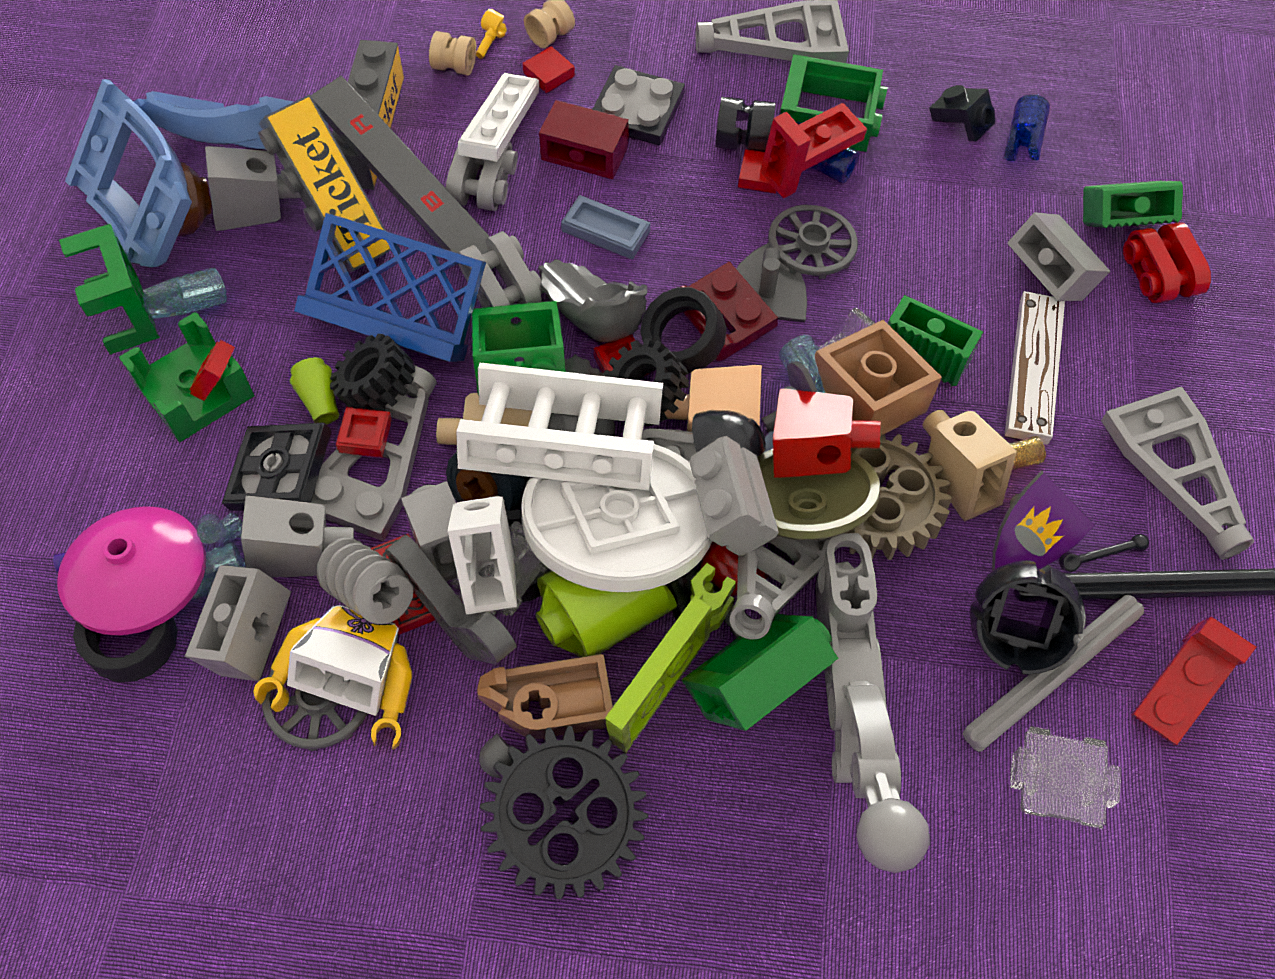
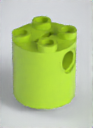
M552 570L537 578V585L543 601L540 610L535 613V616L543 633L553 646L572 652L579 658L603 653L677 607L675 598L666 585L642 591L610 592L575 584L554 573Z

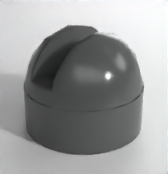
M498 733L484 744L479 755V763L482 770L495 778H501L493 769L496 762L507 766L513 764L507 752L510 746Z

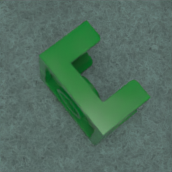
M111 223L59 240L65 257L100 247L108 272L85 279L84 285L75 288V293L79 305L86 316H93L123 306L134 327L103 338L104 346L110 355L160 338L140 279Z
M197 312L178 322V326L187 343L149 365L139 347H135L119 356L135 386L179 443L255 396L242 367L232 355L221 378L205 401L190 394L191 391L189 389L202 362L215 345L208 326Z

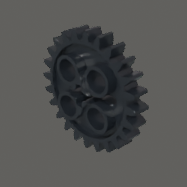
M572 726L566 728L562 740L556 739L550 727L546 728L544 732L543 744L539 745L531 734L526 735L525 747L527 752L524 754L517 748L510 746L507 752L513 763L511 766L499 762L494 764L493 769L502 780L500 783L485 782L483 788L494 795L495 799L494 801L480 804L479 810L493 814V821L481 826L480 831L482 833H496L497 840L486 849L487 853H496L503 850L506 857L501 862L498 870L502 872L512 866L519 869L514 881V885L517 887L531 877L534 879L533 895L539 896L547 884H552L554 898L561 900L566 885L570 884L576 898L584 897V881L589 880L597 891H601L604 889L601 873L605 871L612 877L619 878L622 876L616 860L620 858L626 861H634L636 858L626 845L628 841L638 842L644 840L645 836L633 829V822H639L648 818L647 813L634 809V803L644 798L646 792L631 791L629 784L640 774L638 771L623 774L620 768L628 756L624 753L612 760L608 756L612 744L611 740L608 739L597 749L592 746L593 731L591 730L579 742L575 741ZM566 761L576 767L579 780L574 788L566 789L556 784L552 773L555 764ZM595 779L598 781V788L570 813L574 820L572 825L564 820L552 828L536 845L528 844V837L555 814L557 809L552 803L555 799L560 804H564L590 780ZM531 796L538 801L541 814L536 823L527 825L516 819L513 814V805L517 798ZM591 801H604L611 808L612 820L607 828H596L589 822L587 808ZM555 835L568 837L574 845V856L566 865L554 863L548 855V843Z

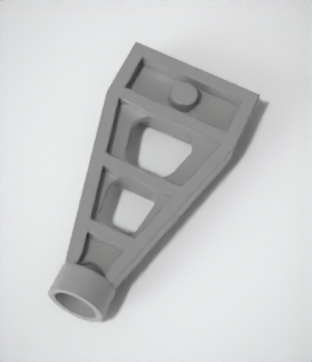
M837 0L798 1L712 19L711 22L696 23L695 41L697 53H712L721 50L792 61L793 54L842 63H846L849 53ZM799 22L803 26L805 41L796 43L780 40L776 37L775 27L784 23ZM762 26L766 40L740 37L739 30Z
M415 366V372L411 374L414 377L412 384L404 385L408 390L405 395L398 394L395 397L397 403L393 407L389 404L385 405V410L390 412L391 417L408 423L403 439L398 446L386 442L383 457L390 459V468L386 482L382 486L376 487L349 477L348 472L362 455L338 453L336 449L321 466L311 503L325 506L326 520L344 527L354 528V531L384 541L403 507L401 498L405 497L429 402L428 398L437 384L436 379L429 372Z
M1182 386L1106 411L1101 422L1122 454L1207 537L1221 560L1240 554L1255 542L1244 526L1246 521L1207 422ZM1180 436L1189 443L1194 456V464L1173 469L1154 453L1152 446ZM1204 476L1216 494L1217 501L1203 506L1200 505L1186 491L1182 483ZM1228 525V529L1224 530L1222 526Z
M777 536L770 540L771 544L787 553L789 558L795 562L794 565H791L763 547V545L751 553L747 552L746 555L738 556L737 601L730 615V624L733 630L738 635L747 639H759L765 636L770 629L774 616L825 565V552L831 538L794 540ZM757 568L783 584L779 589L757 575ZM751 609L761 614V618L751 619L745 614L744 610Z

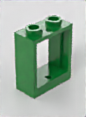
M793 54L780 115L787 112L799 125L823 113V111L800 108L799 103L802 92L865 102L864 117L858 118L867 128L864 140L847 149L867 152L870 136L878 138L883 115L875 113L876 109L883 110L887 87L880 86L883 69Z
M557 301L473 309V361L478 395V366L480 363L566 372ZM518 317L521 321L514 324L511 322V319ZM522 357L524 361L515 362L514 359Z
M776 614L765 636L759 639H747L739 636L684 677L682 681L707 720L746 731L839 658L830 645L832 637L829 631L819 620L813 618V616Z

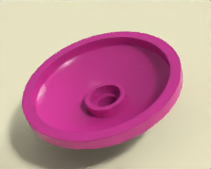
M134 507L112 513L84 530L65 553L57 578L60 600L75 621L97 633L129 635L152 629L181 611L197 592L206 569L205 546L195 527L186 518L171 510L159 507Z

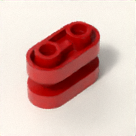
M1178 222L1163 225L1159 228L1158 232L1153 228L1132 231L1123 246V255L1126 262L1132 266L1139 280L1142 294L1148 297L1152 303L1174 300L1178 294L1183 297H1191L1208 291L1211 283L1209 264L1185 223Z

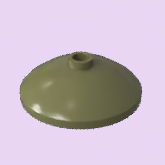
M773 449L757 457L779 533L777 536L794 540H821L835 537L862 524L872 515L878 505L880 496L878 475L865 459L853 452L851 454V470L846 473L774 478Z

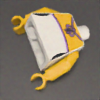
M341 605L333 606L322 618H315L288 632L270 667L274 670L272 677L263 678L258 681L253 690L254 697L258 703L262 704L269 691L278 689V693L272 701L271 709L275 712L282 711L289 702V692L284 687L287 680V686L374 716L377 715L379 708L383 709V718L375 722L371 729V739L373 745L376 746L378 732L383 728H391L396 733L392 745V750H394L401 742V728L397 722L398 715L405 711L412 681V670L405 647L397 643L399 628L391 622L375 624L365 620L350 608Z

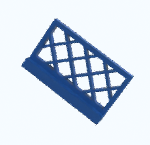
M325 213L305 295H298L294 311L365 335H373L375 338L377 334L388 335L399 346L449 362L464 361L468 345L464 344L486 262ZM336 225L347 228L356 244L341 254H338L332 243ZM360 233L370 236L363 240ZM383 239L387 241L395 257L377 267L367 247ZM398 244L408 247L409 249L405 250L404 252H401ZM421 251L426 253L434 269L415 279L405 259ZM360 252L370 272L352 281L343 261ZM437 257H441L449 261L441 265ZM458 263L472 267L467 286L455 292L444 271ZM399 264L409 284L391 294L381 274ZM336 267L345 287L333 294L320 290L324 273ZM438 276L448 296L429 306L419 286ZM374 279L384 299L372 306L364 304L356 288ZM413 291L423 311L411 318H406L402 316L395 300ZM349 293L352 300L343 298V296ZM464 295L463 302L461 305L458 298ZM452 303L458 315L454 333L441 329L433 314ZM387 305L391 313L381 310V308ZM426 317L430 325L418 321Z

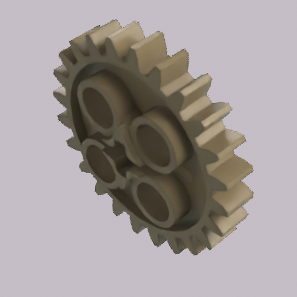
M885 434L880 436V449L852 448L853 453L865 459L873 467L880 482L879 502L872 515L859 526L846 532L860 534L870 548L872 559L877 549L883 550L888 560H892L896 548L906 557L911 555L914 545L924 550L930 538L936 539L938 537L941 527L944 526L950 512L948 507L952 496L946 494L950 482L939 479L944 468L942 466L929 467L932 454L925 453L920 456L916 454L917 442H913L907 447L901 445L902 435L897 434L892 441L886 440ZM891 470H896L889 476L886 487H883L882 484L887 474ZM849 547V552L854 554L856 550Z

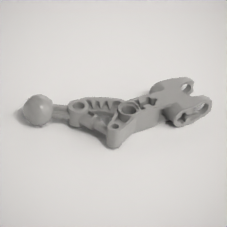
M844 533L832 537L825 552V565L819 571L816 580L817 620L829 631L832 637L830 645L839 658L824 670L829 722L832 731H835V751L832 753V776L834 783H852L856 798H866L868 808L861 815L857 824L856 834L858 847L865 859L877 869L896 874L914 868L924 859L930 846L929 826L918 809L909 802L900 800L899 797L901 791V768L898 754L895 751L894 737L887 713L881 652L875 631L873 610L877 603V588L871 551L859 533ZM840 547L855 549L861 558L860 565L854 569L849 562L835 563V550Z

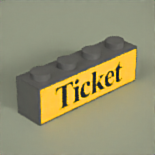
M360 40L348 83L391 128L404 80L398 43ZM333 130L332 135L362 189L374 190L377 176Z
M310 94L264 116L259 123L262 128L258 132L261 142L270 155L276 154L285 168L281 171L282 178L293 194L298 192L306 205V208L303 209L304 216L315 232L321 231L325 213L385 230ZM336 225L332 243L338 254H341L356 244L347 228ZM360 233L363 240L370 236ZM383 239L367 247L373 260L391 251L387 241ZM360 252L343 261L348 273L366 265Z

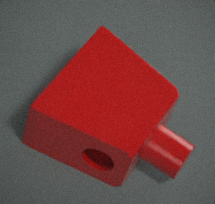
M780 389L773 433L774 478L848 472L851 470L852 448L880 449L881 421L853 420V399L850 396Z

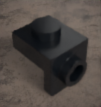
M962 85L952 86L946 89L942 96L929 107L933 121L964 123L968 141L977 142L996 122L995 110L992 106L988 89L965 88Z

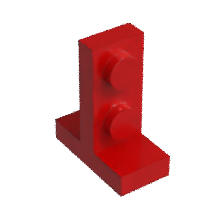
M844 103L799 125L785 112L773 118L760 172L784 199L796 192L802 171L864 140L867 128Z
M1209 617L1191 627L1182 639L1184 642L1182 647L1131 714L1173 745H1178L1237 665L1244 664L1256 649L1255 645L1213 617Z

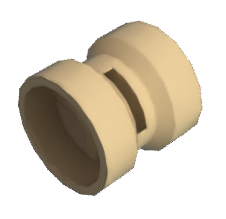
M547 0L544 2L541 10L534 9L525 15L524 26L530 39L537 46L546 48L555 42L557 35L563 36L574 29L575 18L564 0Z
M436 31L432 36L429 49L431 68L442 71L452 68L458 74L470 75L476 58L475 39L462 35L458 39L452 38L449 33Z

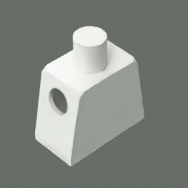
M495 496L453 504L448 525V535L466 615L517 607L514 550L503 497ZM494 564L493 577H482L479 575V571L483 567Z

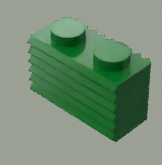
M1161 180L1085 186L1083 190V223L1086 226L1100 228L1178 223L1182 219L1183 184L1181 181Z
M907 295L903 296L888 321V325L942 376L943 383L949 382L951 387L957 386L973 358L984 332Z

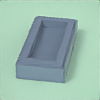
M579 195L562 220L561 229L564 233L633 260L650 233L651 223Z

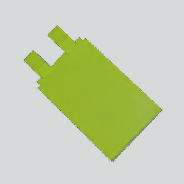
M708 563L691 580L693 595L690 597V603L605 717L609 740L625 753H627L706 643L710 632L721 626L733 605L734 598L731 594L735 589L736 581L727 576L723 581L722 589L717 593H713L714 585L710 581L715 575V568Z

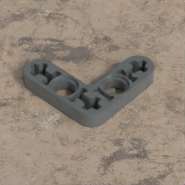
M408 535L402 536L385 550L390 561L398 564L404 571L405 577L411 581L414 586L413 591L456 647L467 658L496 665L517 647L508 630L491 613L480 612L466 615L464 604L421 548Z

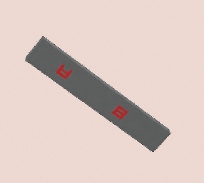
M342 75L311 95L323 119L443 249L457 253L474 245L481 254L488 252L486 238L490 236Z

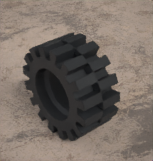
M377 334L376 338L373 335L367 336L364 344L359 340L354 344L355 350L352 352L347 350L343 354L346 359L343 362L338 361L335 368L338 371L331 373L330 379L333 382L330 383V388L348 407L386 411L385 405L389 404L393 407L397 403L395 397L398 394L404 396L408 391L404 385L412 384L414 377L411 374L415 372L414 362L390 336H385L384 334Z
M644 339L643 345L638 340L630 342L632 350L628 351L625 347H622L618 351L622 357L619 360L612 357L609 364L613 367V370H605L603 376L641 380L649 372L657 370L653 382L663 383L660 422H663L667 419L664 412L670 410L674 414L679 409L674 404L676 399L684 401L686 397L681 388L689 387V380L685 377L688 374L687 369L667 347L657 340L654 343L651 339Z

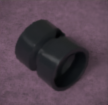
M722 96L715 147L737 150L742 144L748 150L765 152L776 102L754 100L749 106L741 98ZM736 121H748L747 130L736 127Z

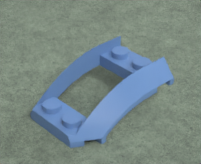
M102 79L65 182L69 186H77L87 195L86 202L101 215L107 224L111 223L131 263H138L140 266L158 267L167 262L192 203L188 194L185 174L172 147L148 115L109 79ZM132 131L147 147L156 163L140 205L113 180Z
M154 91L146 93L147 99H136L133 101L148 115L157 127H161L179 136L200 142L235 144L254 149H265L258 134L262 130L259 123L264 116L294 102L264 96L259 98L260 103L250 106L235 104L224 107L223 103Z

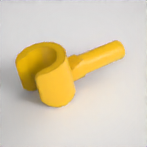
M488 9L481 19V27L487 32L476 51V57L479 59L484 58L496 37L502 38L507 32L506 25L503 23L504 16L493 9Z

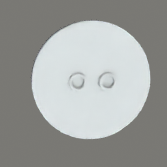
M654 444L649 491L530 477L523 493L522 526L531 550L554 573L584 587L610 592H634L668 584L693 569L703 559L712 543L708 539L694 483L696 478L692 475L689 461L675 452Z

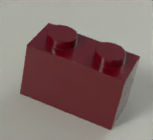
M555 100L539 131L541 160L613 180L628 149L629 119Z

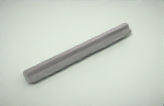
M1124 595L1083 630V634H1078L1080 642L1077 645L1078 648L1065 663L1056 669L1044 673L1029 674L966 727L962 733L965 741L978 752L983 751L1144 614L1143 605L1137 602L1135 597Z

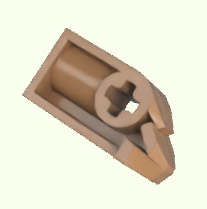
M604 654L505 669V667L494 668L480 677L477 688L478 699L492 710L498 712L500 720L517 733L525 737L531 734L535 739L544 738L546 728L550 727L555 736L563 735L568 726H572L574 733L607 728L605 717L613 708ZM538 701L540 708H544L541 719L534 720L531 712L527 711L529 710V702Z

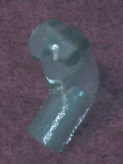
M235 513L228 514L222 520L215 514H205L197 522V536L201 542L206 544L216 542L230 545L235 543V538L241 536L243 522Z

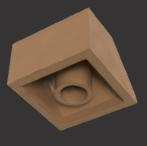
M884 320L817 350L814 357L825 393L850 396L853 399V420L881 421L880 436L926 413L942 378Z

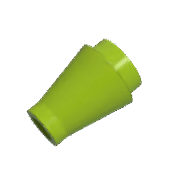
M317 357L307 358L293 365L290 370L292 376L289 382L311 414L314 423L329 424L337 420L339 412L336 406V398L333 390L330 388V383L333 382L330 379L331 367L325 365L324 360Z

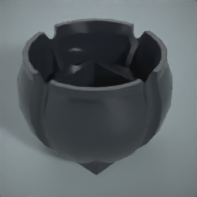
M1028 560L1011 562L989 573L975 591L977 601L971 604L969 612L972 633L977 644L985 654L1002 668L1008 670L1012 664H1016L1022 674L1044 673L1056 669L1065 663L1077 650V645L1080 642L1078 634H1083L1086 624L1085 606L1077 587L1069 577L1058 569L1049 565L1038 569L1035 562ZM1010 588L1048 598L1039 626L1001 616Z

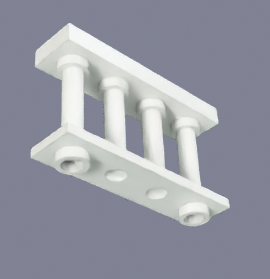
M488 363L479 364V405H486L481 421L460 419L456 431L458 469L649 491L654 441L641 440L644 423L659 425L663 383ZM505 408L531 410L532 414L528 427L500 424ZM551 413L579 416L575 432L547 429ZM597 418L625 421L623 436L595 435Z

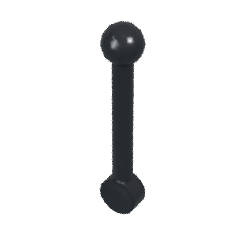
M1136 534L1130 541L1080 555L1070 552L1064 553L1059 559V564L1062 569L1074 572L1080 567V564L1132 549L1144 551L1149 547L1150 541L1146 535Z

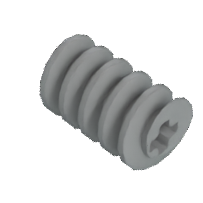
M350 537L337 539L330 543L321 553L317 563V578L320 586L329 595L352 609L356 614L361 615L365 620L375 624H387L398 619L408 609L413 598L414 586L405 577L404 571L398 564L391 562L388 558L371 550L370 547Z

